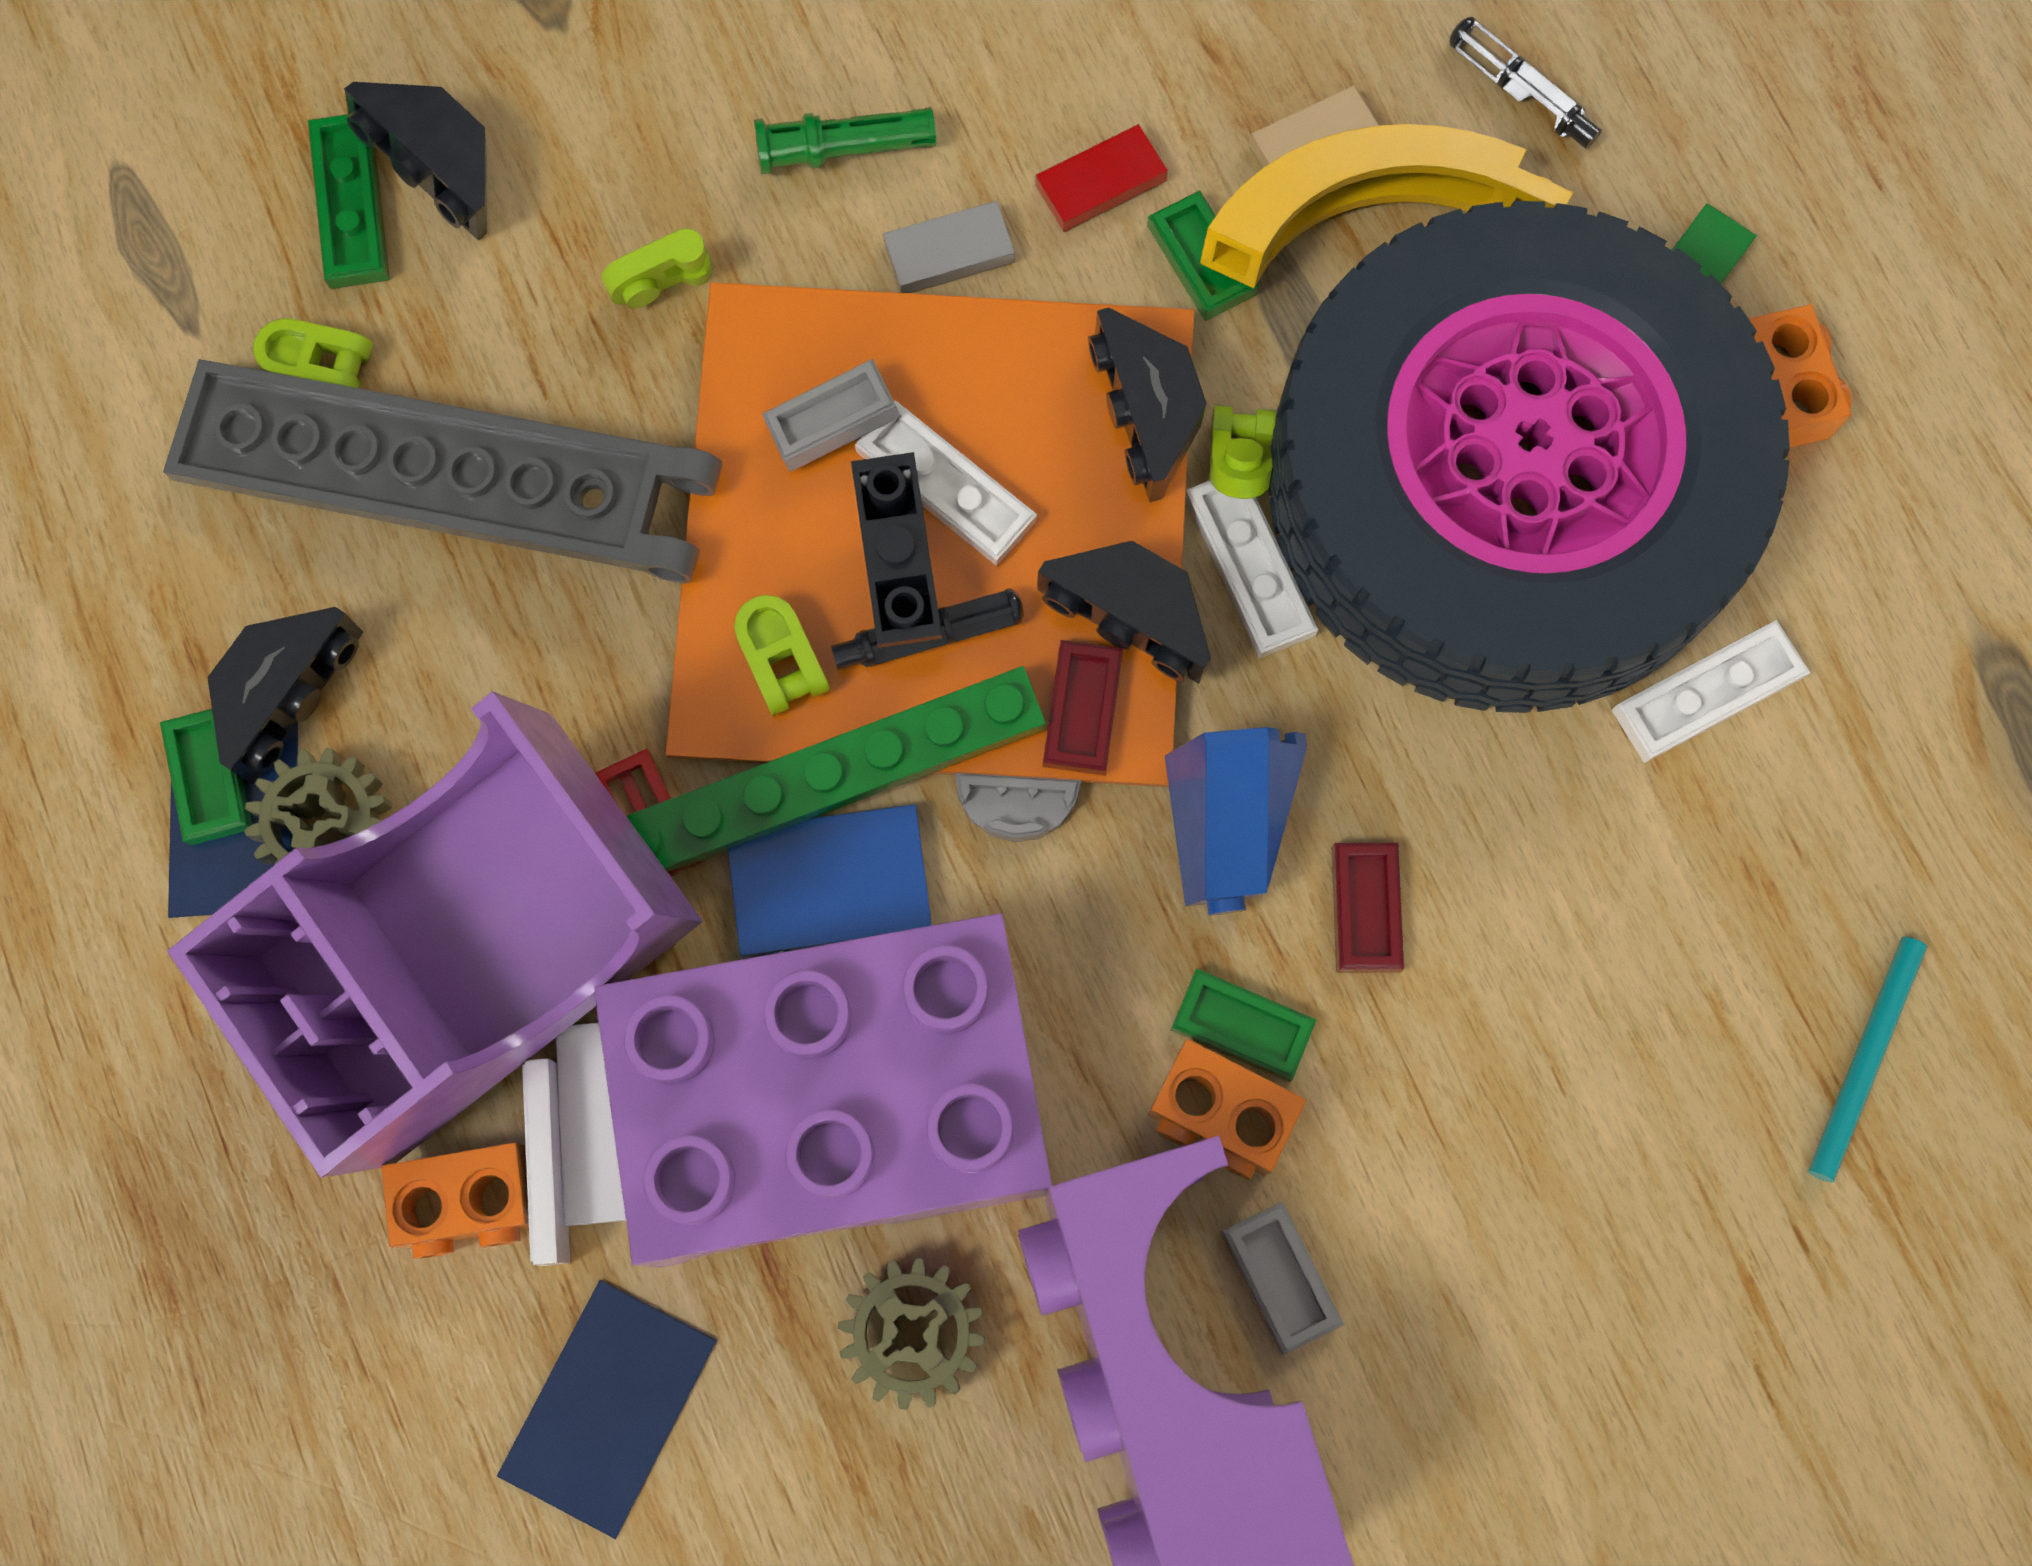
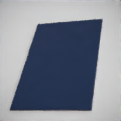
M297 722L283 741L284 749L279 759L290 768L298 766ZM275 766L267 773L259 774L252 784L244 780L248 802H262L265 793L256 786L255 782L260 778L273 783L279 777ZM172 783L168 918L213 915L272 868L275 862L266 865L257 860L254 853L265 842H255L247 837L245 832L192 846L183 842ZM250 813L252 824L259 823V817ZM280 827L281 838L287 849L292 852L294 850L291 847L293 834L287 828Z
M599 1280L497 1477L616 1539L717 1340Z

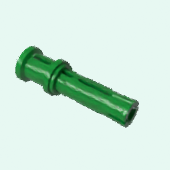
M931 107L905 112H889L820 120L819 115L814 116L813 113H806L800 121L766 124L763 119H754L761 175L770 174L772 167L808 163L811 169L820 168V165L826 164L827 158L887 152L914 147H936V129Z

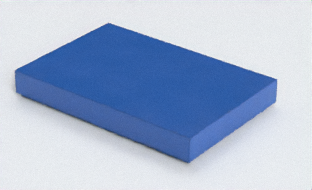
M916 804L812 818L728 849L739 954L742 959L932 926Z

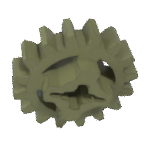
M329 748L324 750L320 762H317L315 757L305 749L298 751V766L290 768L281 760H277L274 762V766L279 777L273 783L260 778L255 782L256 786L265 793L262 802H247L245 806L247 811L259 817V823L244 829L245 835L255 842H265L255 851L254 856L257 860L268 865L274 862L277 864L290 853L281 838L280 827L291 831L293 834L291 847L295 849L318 847L334 843L381 822L378 819L379 814L392 809L391 802L384 796L373 795L380 789L383 783L372 772L362 775L365 765L355 757H349L342 764L341 756ZM343 783L348 785L355 794L359 810H353L344 804L346 792L342 789ZM325 810L337 818L316 821L313 828L299 819L311 820V817H322Z
M923 1258L915 1259L911 1274H903L898 1262L892 1260L888 1262L887 1272L889 1279L881 1282L878 1277L869 1272L863 1276L865 1284L870 1291L865 1298L859 1295L848 1294L846 1298L847 1303L858 1312L855 1320L850 1319L838 1322V1329L845 1333L853 1334L854 1344L846 1346L839 1352L841 1358L851 1359L858 1357L862 1366L856 1370L851 1378L855 1384L865 1381L869 1377L877 1382L873 1392V1400L879 1402L887 1395L889 1390L898 1392L899 1409L906 1410L912 1400L913 1393L921 1392L922 1398L929 1408L936 1405L937 1394L935 1388L942 1384L954 1395L961 1390L959 1382L954 1375L958 1368L968 1372H975L978 1367L976 1362L966 1355L968 1346L975 1347L985 1344V1337L978 1333L970 1332L969 1322L981 1317L983 1311L982 1308L965 1309L961 1301L968 1295L971 1287L968 1283H964L953 1290L949 1288L946 1284L951 1269L943 1265L934 1277L926 1276V1265ZM905 1286H921L939 1295L925 1306L906 1304L895 1289ZM876 1307L884 1319L882 1342L870 1351L867 1340V1327L870 1315ZM937 1310L938 1315L928 1323L930 1327L923 1333V1338L928 1344L924 1350L919 1351L917 1347L910 1345L903 1349L898 1348L890 1355L887 1354V1350L896 1343L895 1339L902 1332L900 1325L897 1323L901 1316L905 1315L908 1319L914 1321L921 1317L925 1318ZM954 1314L958 1336L954 1353L949 1360L940 1348L939 1340L941 1325ZM897 1361L915 1362L921 1366L929 1377L920 1380H905L889 1374L886 1370Z

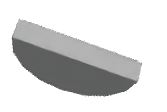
M955 773L958 800L970 821L989 836L1011 842L1040 839L1059 828L1074 810L1081 786V780Z

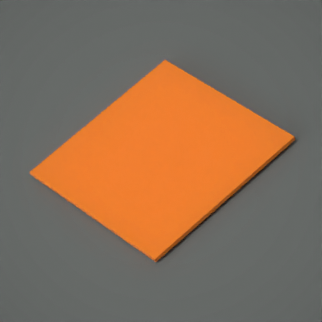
M710 282L694 449L716 456L722 461V467L714 495L699 496L690 494L686 542L696 546L699 549V555L692 581L690 583H681L665 756L667 758L767 763L1023 665L1048 730L1060 640L1109 647L1116 646L1098 634L1096 631L1098 628L1097 624L1079 614H1076L1074 618L1065 617L1044 603L1042 600L1044 594L1037 590L1038 571L1044 561L1134 541L1182 569L1187 453L1162 499L1149 502L1144 484L1135 486L1130 478L1124 451L1131 448L1125 427L1116 429L1111 420L1106 393L1113 390L1107 372L1097 373L1089 351L1088 336L1095 335L1097 311L1109 307L1187 346L1192 358L1194 309ZM873 359L893 401L896 400L1034 511L1037 514V522L1003 561L996 566L922 506L937 607L952 606L1011 588L1018 593L1024 609L1023 621L1016 626L1012 625L960 640L950 645L946 644L880 663L874 667H865L862 664L838 670L831 646L853 640L856 633L861 630L875 628L851 461L864 459L855 449V444L860 438L790 472L779 453L762 414ZM762 595L777 596L788 602L792 607L830 687V691L815 698L812 697L811 693H808L788 702L790 709L775 716H772L737 640L734 629L736 615L742 605L753 597ZM1131 645L1129 650L1123 649L1106 776L1043 767L1047 730L933 772V774L955 775V773L1081 780V782L1169 787L1165 755L1172 752L1174 748L1177 680L1157 670L1151 663L1154 657L1133 645ZM793 655L770 665L777 680L800 670Z

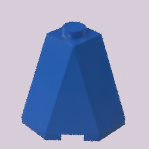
M1270 727L1205 732L1165 755L1185 907L1207 904L1209 916L1237 913L1247 910L1245 900L1267 893L1307 750L1305 733H1286L1285 739L1280 741L1279 729Z

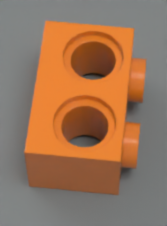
M1809 304L1748 318L1757 330L1754 336L1756 343L1763 341L1775 367L1772 380L1779 379L1786 406L1781 420H1788L1790 448L1830 439L1852 415L1850 411L1851 394L1846 382L1837 375L1830 355L1831 339L1829 332L1823 324H1819L1813 305ZM1773 345L1784 348L1791 358L1778 353ZM1792 399L1803 402L1809 408L1810 413L1798 409Z
M1186 1039L1166 1076L1148 1116L1159 1121L1155 1130L1158 1134L1180 1146L1193 1144L1195 1140L1200 1142L1219 1136L1228 1165L1223 1168L1240 1177L1251 1180L1254 1171L1264 1176L1273 1171L1307 1100ZM1195 1081L1206 1087L1211 1097V1105L1206 1114L1191 1116L1179 1108L1175 1094L1177 1087L1181 1083ZM1253 1111L1266 1119L1270 1133L1264 1146L1251 1147L1239 1139L1236 1133V1120L1240 1113Z
M509 1143L381 1166L389 1247L412 1248L413 1259L454 1253L453 1241L478 1236L480 1248L521 1241L520 1229L529 1228L525 1145ZM501 1178L508 1187L509 1199L507 1205L500 1213L490 1216L482 1206V1193L491 1181ZM434 1190L441 1199V1213L432 1225L424 1227L417 1219L416 1205L423 1194Z

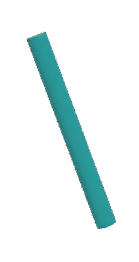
M1901 937L1808 1169L1810 1175L1830 1183L1835 1181L1926 952L1927 945L1917 939Z

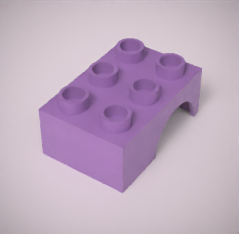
M492 691L471 708L480 720V729L472 746L452 770L423 795L385 820L348 838L318 847L295 848L167 950L321 1178L381 1168L382 1165L400 1161L596 1006L594 986L630 980L703 922L550 713Z
M1002 913L594 986L632 1265L661 1268L686 1263L688 1260L774 1241L865 1226L898 1224L1046 1196L1048 1188L1052 1186Z
M1213 1137L1050 1186L1045 1202L1051 1220L1018 1230V1238L1040 1314L1044 1316L1076 1306L1091 1359L1057 1369V1373L1084 1461H1092L1119 1452L1128 1482L1131 1498L1097 1508L1113 1566H1354L1303 1402L1298 1401L1274 1406L1270 1390L1268 1389L1244 1394L1222 1393L1205 1389L1186 1375L1172 1360L1158 1338L1149 1315L1145 1294V1265L1152 1236L1166 1209L1186 1187L1203 1181V1176L1209 1172L1228 1165L1220 1137Z

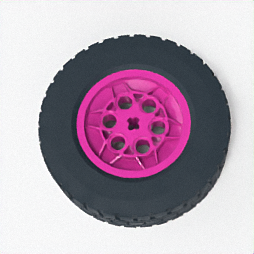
M1514 201L1510 207H1504L1503 202L1472 206L1465 214H1463L1461 209L1432 217L1426 227L1420 222L1395 235L1390 240L1389 245L1384 242L1365 256L1357 264L1356 268L1353 267L1329 293L1306 328L1305 334L1300 340L1285 382L1272 435L1271 457L1273 468L1268 492L1269 496H1272L1269 503L1275 533H1281L1278 543L1290 571H1296L1294 579L1308 605H1316V616L1335 638L1341 634L1346 640L1344 646L1367 665L1370 661L1380 666L1377 672L1404 687L1406 682L1416 686L1414 692L1444 702L1446 698L1455 699V706L1482 711L1487 710L1490 706H1495L1496 712L1527 713L1536 706L1537 712L1572 707L1575 701H1577L1578 705L1611 695L1615 692V689L1616 691L1623 690L1647 677L1653 670L1659 669L1691 642L1745 585L1768 546L1783 504L1781 499L1786 492L1790 462L1789 460H1784L1790 451L1788 420H1781L1786 406L1779 379L1772 380L1775 367L1763 341L1756 343L1754 336L1757 330L1740 306L1736 308L1730 303L1732 296L1711 274L1705 277L1699 272L1702 267L1699 263L1679 248L1672 251L1665 247L1667 241L1639 226L1638 230L1635 231L1627 227L1629 221L1600 211L1594 216L1587 214L1588 208L1556 203L1554 208L1545 207V202ZM1526 381L1533 383L1540 389L1543 395L1534 396L1526 393L1518 382ZM1473 405L1484 412L1487 419L1475 420L1468 417L1463 412L1461 406ZM1580 416L1588 419L1594 425L1595 431H1586L1578 427L1572 417ZM1526 443L1533 449L1531 452H1528L1521 446ZM1457 464L1473 465L1481 472L1483 479H1468L1460 473ZM1568 475L1584 477L1591 484L1593 491L1577 489L1571 483ZM1519 498L1529 502L1535 509L1536 516L1520 514L1512 506L1511 499Z

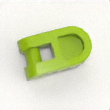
M684 228L616 259L604 269L601 274V281L613 303L627 305L629 308H640L656 300L660 295V291L682 281L692 286L704 284L711 277L713 266L701 235L693 229Z
M280 318L267 323L259 330L254 339L253 353L256 362L264 371L360 389L361 381L357 378L361 364L369 362L374 344L368 338L351 331L296 319ZM323 352L337 355L333 369L319 366Z
M1214 405L1210 437L1209 477L1211 484L1218 492L1228 497L1250 499L1262 495L1269 489L1273 468L1271 442L1275 427V410L1256 409V413L1253 415L1233 413L1232 406Z
M762 595L753 597L742 605L736 615L734 624L736 637L772 716L790 709L788 702L811 693L812 697L815 698L830 691L827 680L797 615L788 602L777 596ZM793 655L800 670L777 680L770 665Z

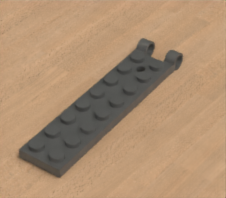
M199 359L163 473L177 482L644 571L654 577L670 582L690 583L697 563L699 549L691 543L677 538L661 535L654 536L648 533L662 483L669 484L680 491L693 495H714L722 461L710 453L694 448L672 447ZM592 489L602 490L604 492V499L599 506L595 508L584 507L583 498L588 491Z

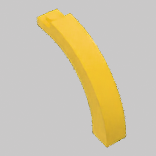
M1417 124L1380 125L1348 130L1314 140L1296 148L1266 165L1247 180L1223 205L1208 227L1200 264L1255 288L1270 262L1298 235L1325 219L1358 207L1380 203L1416 202L1449 206L1468 212L1475 205L1503 202L1504 207H1510L1514 201L1545 202V207L1554 208L1556 203L1568 204L1573 192L1554 184L1545 177L1536 176L1519 168L1527 149L1491 136L1450 127Z

